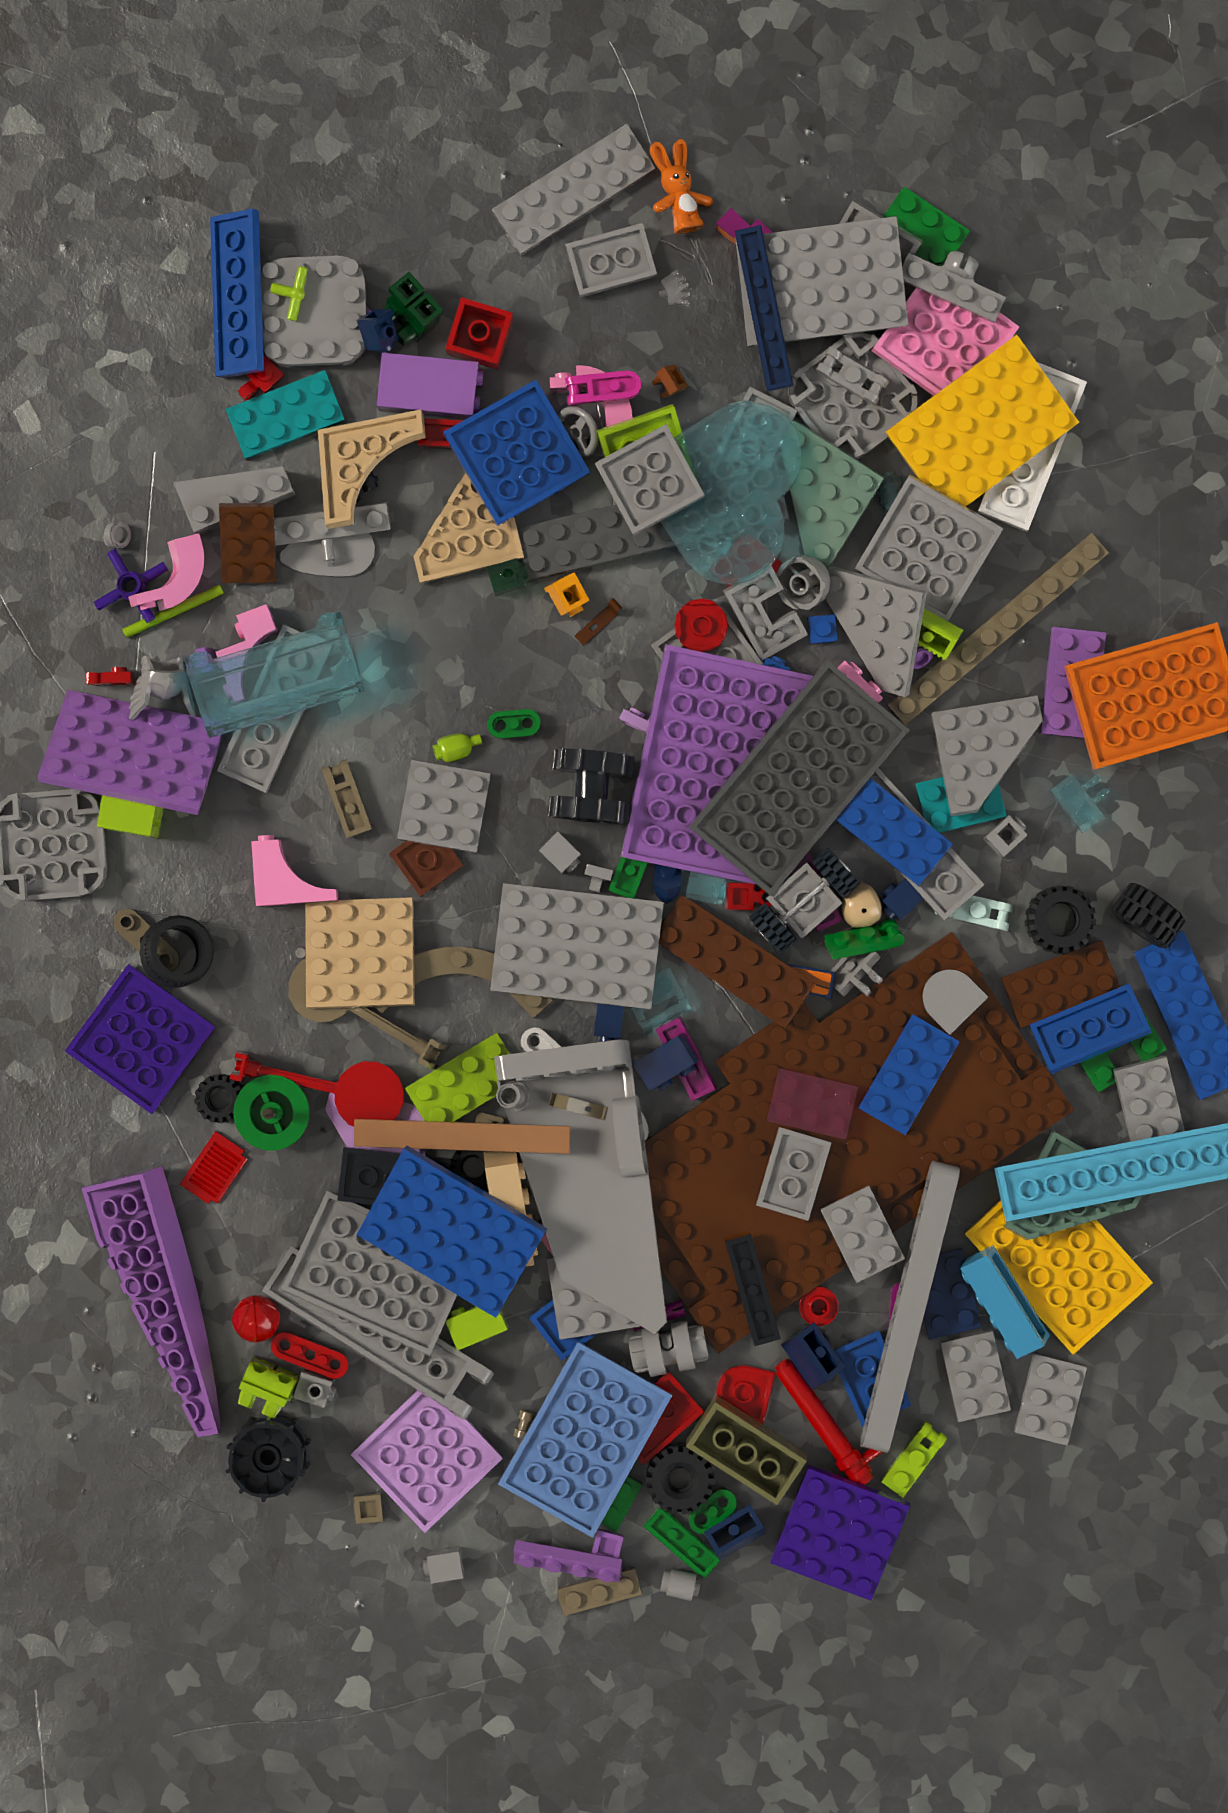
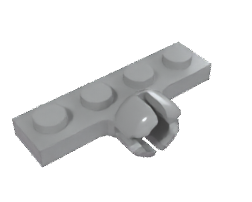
M959 251L950 252L943 266L934 265L910 253L906 255L902 264L904 283L992 323L996 321L1006 297L974 282V274L978 268V262L973 257L969 256L968 259L966 258L962 267L959 268L964 253Z

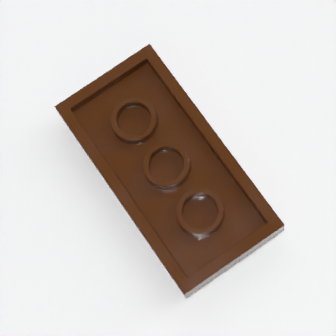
M1102 940L1001 977L1019 1028L1028 1026L1120 987Z

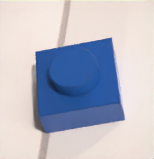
M835 614L808 617L810 645L837 642Z

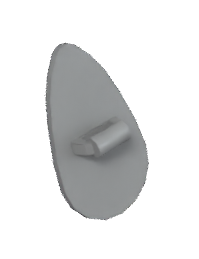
M369 533L291 543L280 553V561L289 568L306 574L350 577L361 574L370 567L375 556V545Z

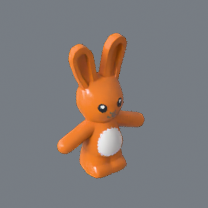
M679 139L673 144V166L664 146L660 142H654L650 146V155L661 172L662 187L669 195L656 202L653 209L655 212L660 213L671 206L675 234L695 232L704 226V221L698 214L697 204L709 207L713 204V199L710 196L690 191L692 179L689 171L686 169L687 145L683 139Z

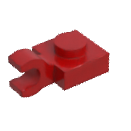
M264 356V371L246 374L250 381L238 390L239 395L247 401L259 390L265 394L284 377V374Z

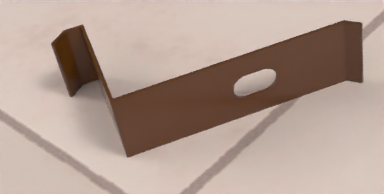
M614 598L608 602V606L575 635V638L584 646L617 616L618 611L622 609L621 605ZM593 624H597V628L591 631L590 627Z

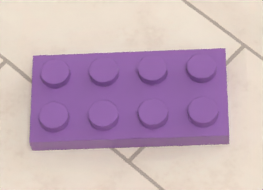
M1059 627L1051 628L1042 711L1043 721L1040 734L1084 739L1064 666L1104 655L1105 632Z

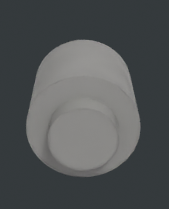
M671 1569V1571L664 1570L660 1592H665L666 1596L691 1601L692 1596L698 1597L701 1581L696 1580L697 1574L676 1569Z

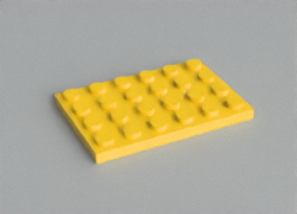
M1015 335L885 433L920 481L966 507L1077 425L1079 421L1018 335Z
M1000 1200L964 1232L979 1251L992 1245L995 1246L1038 1317L1072 1355L1153 1283L1097 1220L1025 1240L1003 1227L1006 1221Z

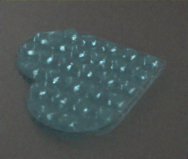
M740 401L718 409L674 438L705 497L660 521L687 564L697 574L709 581L725 585L751 581L766 572L777 559L782 549L785 535L784 519L777 501L790 490L798 476L801 465L799 437L785 415L767 404Z

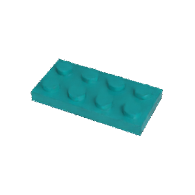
M325 370L226 408L246 460L317 433L320 429L330 428L345 422Z

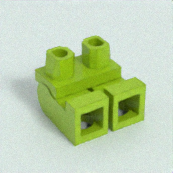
M253 1356L238 1388L241 1389L238 1404L252 1408L256 1398L260 1397L267 1400L261 1413L275 1418L281 1408H284L287 1402L291 1401L300 1375L280 1366L274 1371L276 1364Z

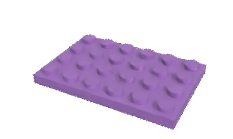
M67 689L38 774V782L194 815L199 814L225 729L224 722L148 706L132 721L129 719L131 711L129 709L131 703Z

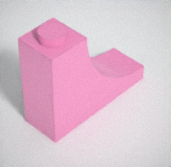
M274 835L258 836V841H251L256 906L339 900L337 889L318 888L301 879L288 864L283 853L281 840H274Z

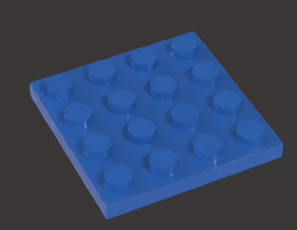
M537 380L443 432L497 527L591 473Z

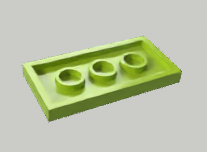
M495 1033L404 1089L423 1121L454 1122L496 1096L498 1083L494 1057L510 1053L498 1033Z

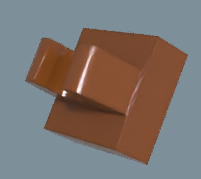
M676 364L661 368L656 372L657 376L652 381L654 386L661 383L665 386V391L660 394L661 398L681 393L689 387Z

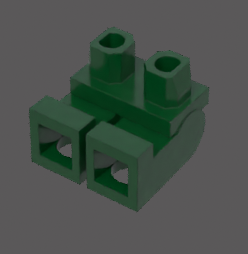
M410 272L406 273L389 287L388 292L391 295L387 298L383 309H393L394 315L391 316L393 322L397 320L402 325L396 331L399 338L398 341L403 346L413 340L419 342L423 336L427 335L437 326L442 316L443 308L428 292L424 294L425 288Z

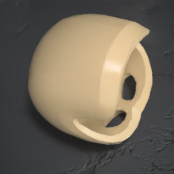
M859 882L860 885L845 898L841 896L842 915L845 921L853 928L869 927L879 921L881 917L882 906L879 896L870 885L864 882Z

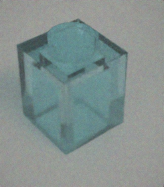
M690 871L685 898L717 904L718 899L723 900L726 884L722 883V877Z

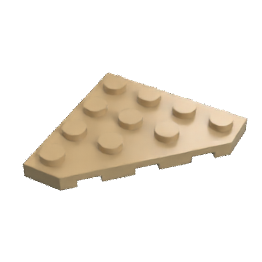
M465 473L413 557L419 582L422 584L522 560L524 555L515 518L497 527Z

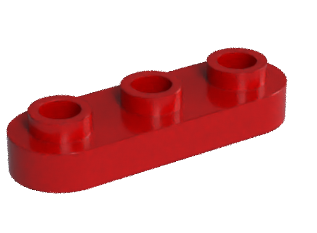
M289 1331L279 1332L272 1339L271 1350L276 1357L331 1379L342 1377L348 1370L349 1360L341 1351ZM282 1340H288L290 1342L289 1349H283L281 1347ZM313 1350L315 1358H307L306 1351ZM333 1359H337L340 1362L339 1368L335 1369L331 1366Z

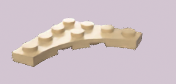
M421 409L318 430L324 519L328 529L354 524L355 504L360 489L370 472L381 460L408 443L426 438L424 414Z

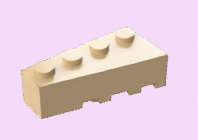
M484 1152L489 1194L533 1220L532 1214H526L525 1205L530 1204L528 1188L522 1189L521 1180L526 1179L524 1164L518 1163L517 1152ZM537 1248L533 1253L531 1259L529 1260L528 1264L526 1265V1267L534 1265L533 1256L538 1255Z

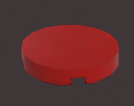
M700 598L689 601L679 610L676 615L674 628L676 637L682 646L689 650L709 652L720 646L725 639L728 622L726 614L720 606L712 600Z

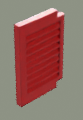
M215 1131L179 1185L207 1204L211 1200L218 1204L248 1159L242 1155L245 1150Z

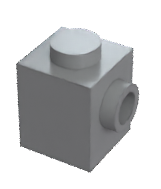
M304 1369L301 1372L294 1399L325 1408L328 1401L333 1402L337 1390V1387L333 1386L335 1379Z

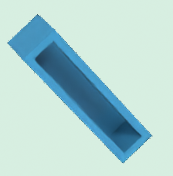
M992 1245L966 1258L960 1268L963 1279L972 1286L978 1303L985 1307L990 1315L993 1327L1002 1334L1006 1348L1013 1352L1018 1359L1044 1347L1050 1335L995 1246Z

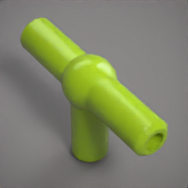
M299 266L297 268L293 287L277 283L271 284L270 292L272 294L291 298L287 319L291 321H297L301 300L305 296L304 286L308 273L306 267Z

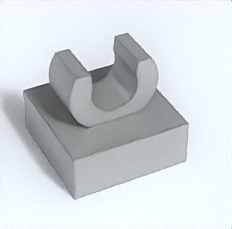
M587 864L584 875L592 877L589 890L600 892L602 880L611 882L613 870Z

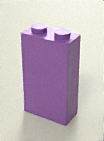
M382 353L377 408L379 411L397 413L421 409L423 414L427 416L467 419L480 411L481 397H477V386L482 387L484 370H479V363L473 361Z

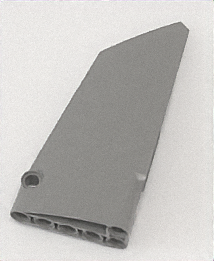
M612 1040L495 1056L498 1083L496 1098L498 1103L504 1107L510 1124L571 1126L569 1154L519 1152L543 1226L547 1228L546 1236L561 1281L606 1305L651 1333L656 1334L667 1322L641 1107L639 1098L635 1094L629 1041ZM512 1088L516 1091L517 1096L516 1100L510 1104L506 1100V1092ZM552 1092L607 1107L604 1120L549 1106ZM586 1106L585 1111L590 1112L591 1107Z

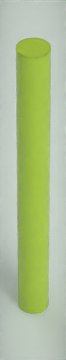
M218 584L171 608L153 614L155 620L150 623H146L142 619L122 630L126 638H129L224 594L223 589Z

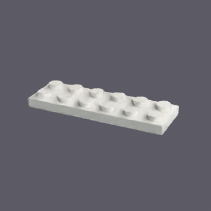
M1038 363L1070 410L1075 414L1087 382ZM1067 432L984 493L977 513L1027 532Z

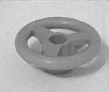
M568 406L561 410L557 416L567 433L576 441L579 448L578 452L582 458L589 457L596 450L599 440L596 431L598 428L594 419L587 411L577 406ZM570 414L580 416L573 425L563 424L564 419ZM591 438L590 444L587 447V439Z

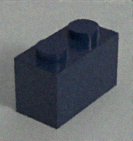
M681 1033L640 1058L633 1065L649 1091L656 1087L661 1091L673 1083L671 1078L675 1075L680 1074L681 1077H684L694 1071L695 1067L693 1064L698 1062L699 1058L685 1035Z
M815 1322L798 1330L781 1344L811 1389L828 1382L845 1368Z
M748 1505L706 1530L704 1534L721 1561L766 1534V1531L752 1506Z

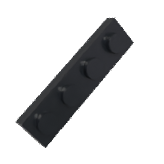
M751 1233L725 1240L754 1346L780 1340L779 1330Z

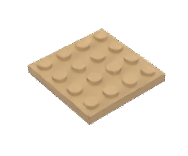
M412 897L305 902L307 1009L415 1006L414 899Z

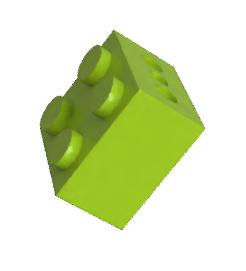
M102 795L97 827L158 838L164 808Z

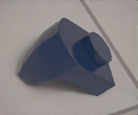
M655 864L654 892L659 900L668 904L675 900L680 893L681 869Z

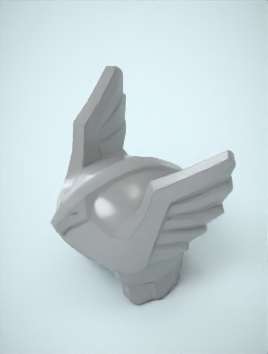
M144 655L141 658V676L137 679L134 693L130 698L131 704L129 709L131 711L129 719L133 721L149 704L150 695L159 700H168L180 693L189 714L197 717L190 691L188 672L185 670L183 655L169 661H150L149 655Z

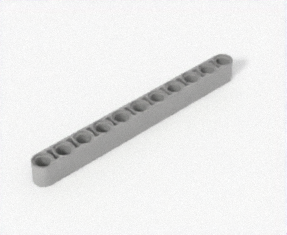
M932 1161L930 1164L862 1430L861 1447L888 1453L959 1179L960 1168L937 1161Z

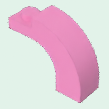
M576 365V376L605 373L590 366ZM556 373L555 377H550L551 393L569 392V388L565 386V378L571 376V373ZM587 385L579 386L580 392L588 393ZM629 399L600 402L605 412L606 427L632 418Z
M199 533L167 542L173 563L169 580L158 589L129 596L131 607L139 605L140 609L144 610L155 607V601H157L159 611L181 603L190 596L200 581L204 567V550Z

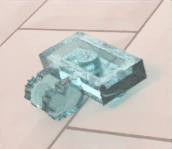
M1070 774L1049 790L1081 833L1105 817L1096 806V803L1111 792L1109 788L1101 789L1092 799L1085 791L1099 782L1101 778L1098 774L1080 785L1073 774Z

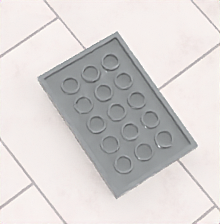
M897 216L763 234L785 342L908 326ZM736 241L747 346H758Z
M503 883L490 990L651 1009L664 902Z
M326 1191L281 1291L430 1357L457 1294L356 1235L370 1210L352 1202L337 1201V1195Z

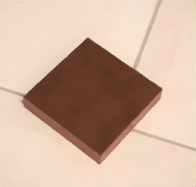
M405 841L389 853L420 897L464 866L450 848Z

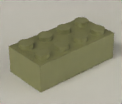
M715 1395L686 1442L687 1448L776 1505L779 1504L807 1462V1452L718 1395Z

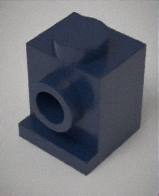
M374 309L356 320L366 350H378L379 353H385L394 348L393 342L399 338L391 317L394 315L393 309Z

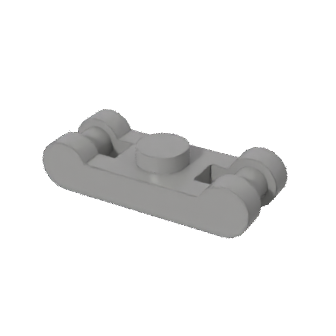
M829 347L825 353L827 357L823 363H819L816 372L864 401L876 405L880 399L878 395L882 389H886L889 381L885 377L870 371L843 355L837 349ZM835 363L842 366L839 373L832 370ZM866 380L872 383L869 390L862 387Z

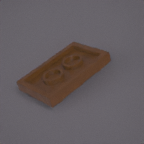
M219 503L222 583H276L274 503Z

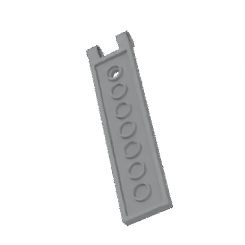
M292 1246L289 1248L263 1288L262 1293L445 1407L455 1416L463 1420L467 1419L473 1408L455 1397L453 1393L466 1373L477 1382L487 1386L494 1375L491 1370L459 1350L457 1351V1349L439 1338L429 1357L281 1291L299 1250ZM439 1365L442 1371L440 1374L434 1375L431 1372V1367Z

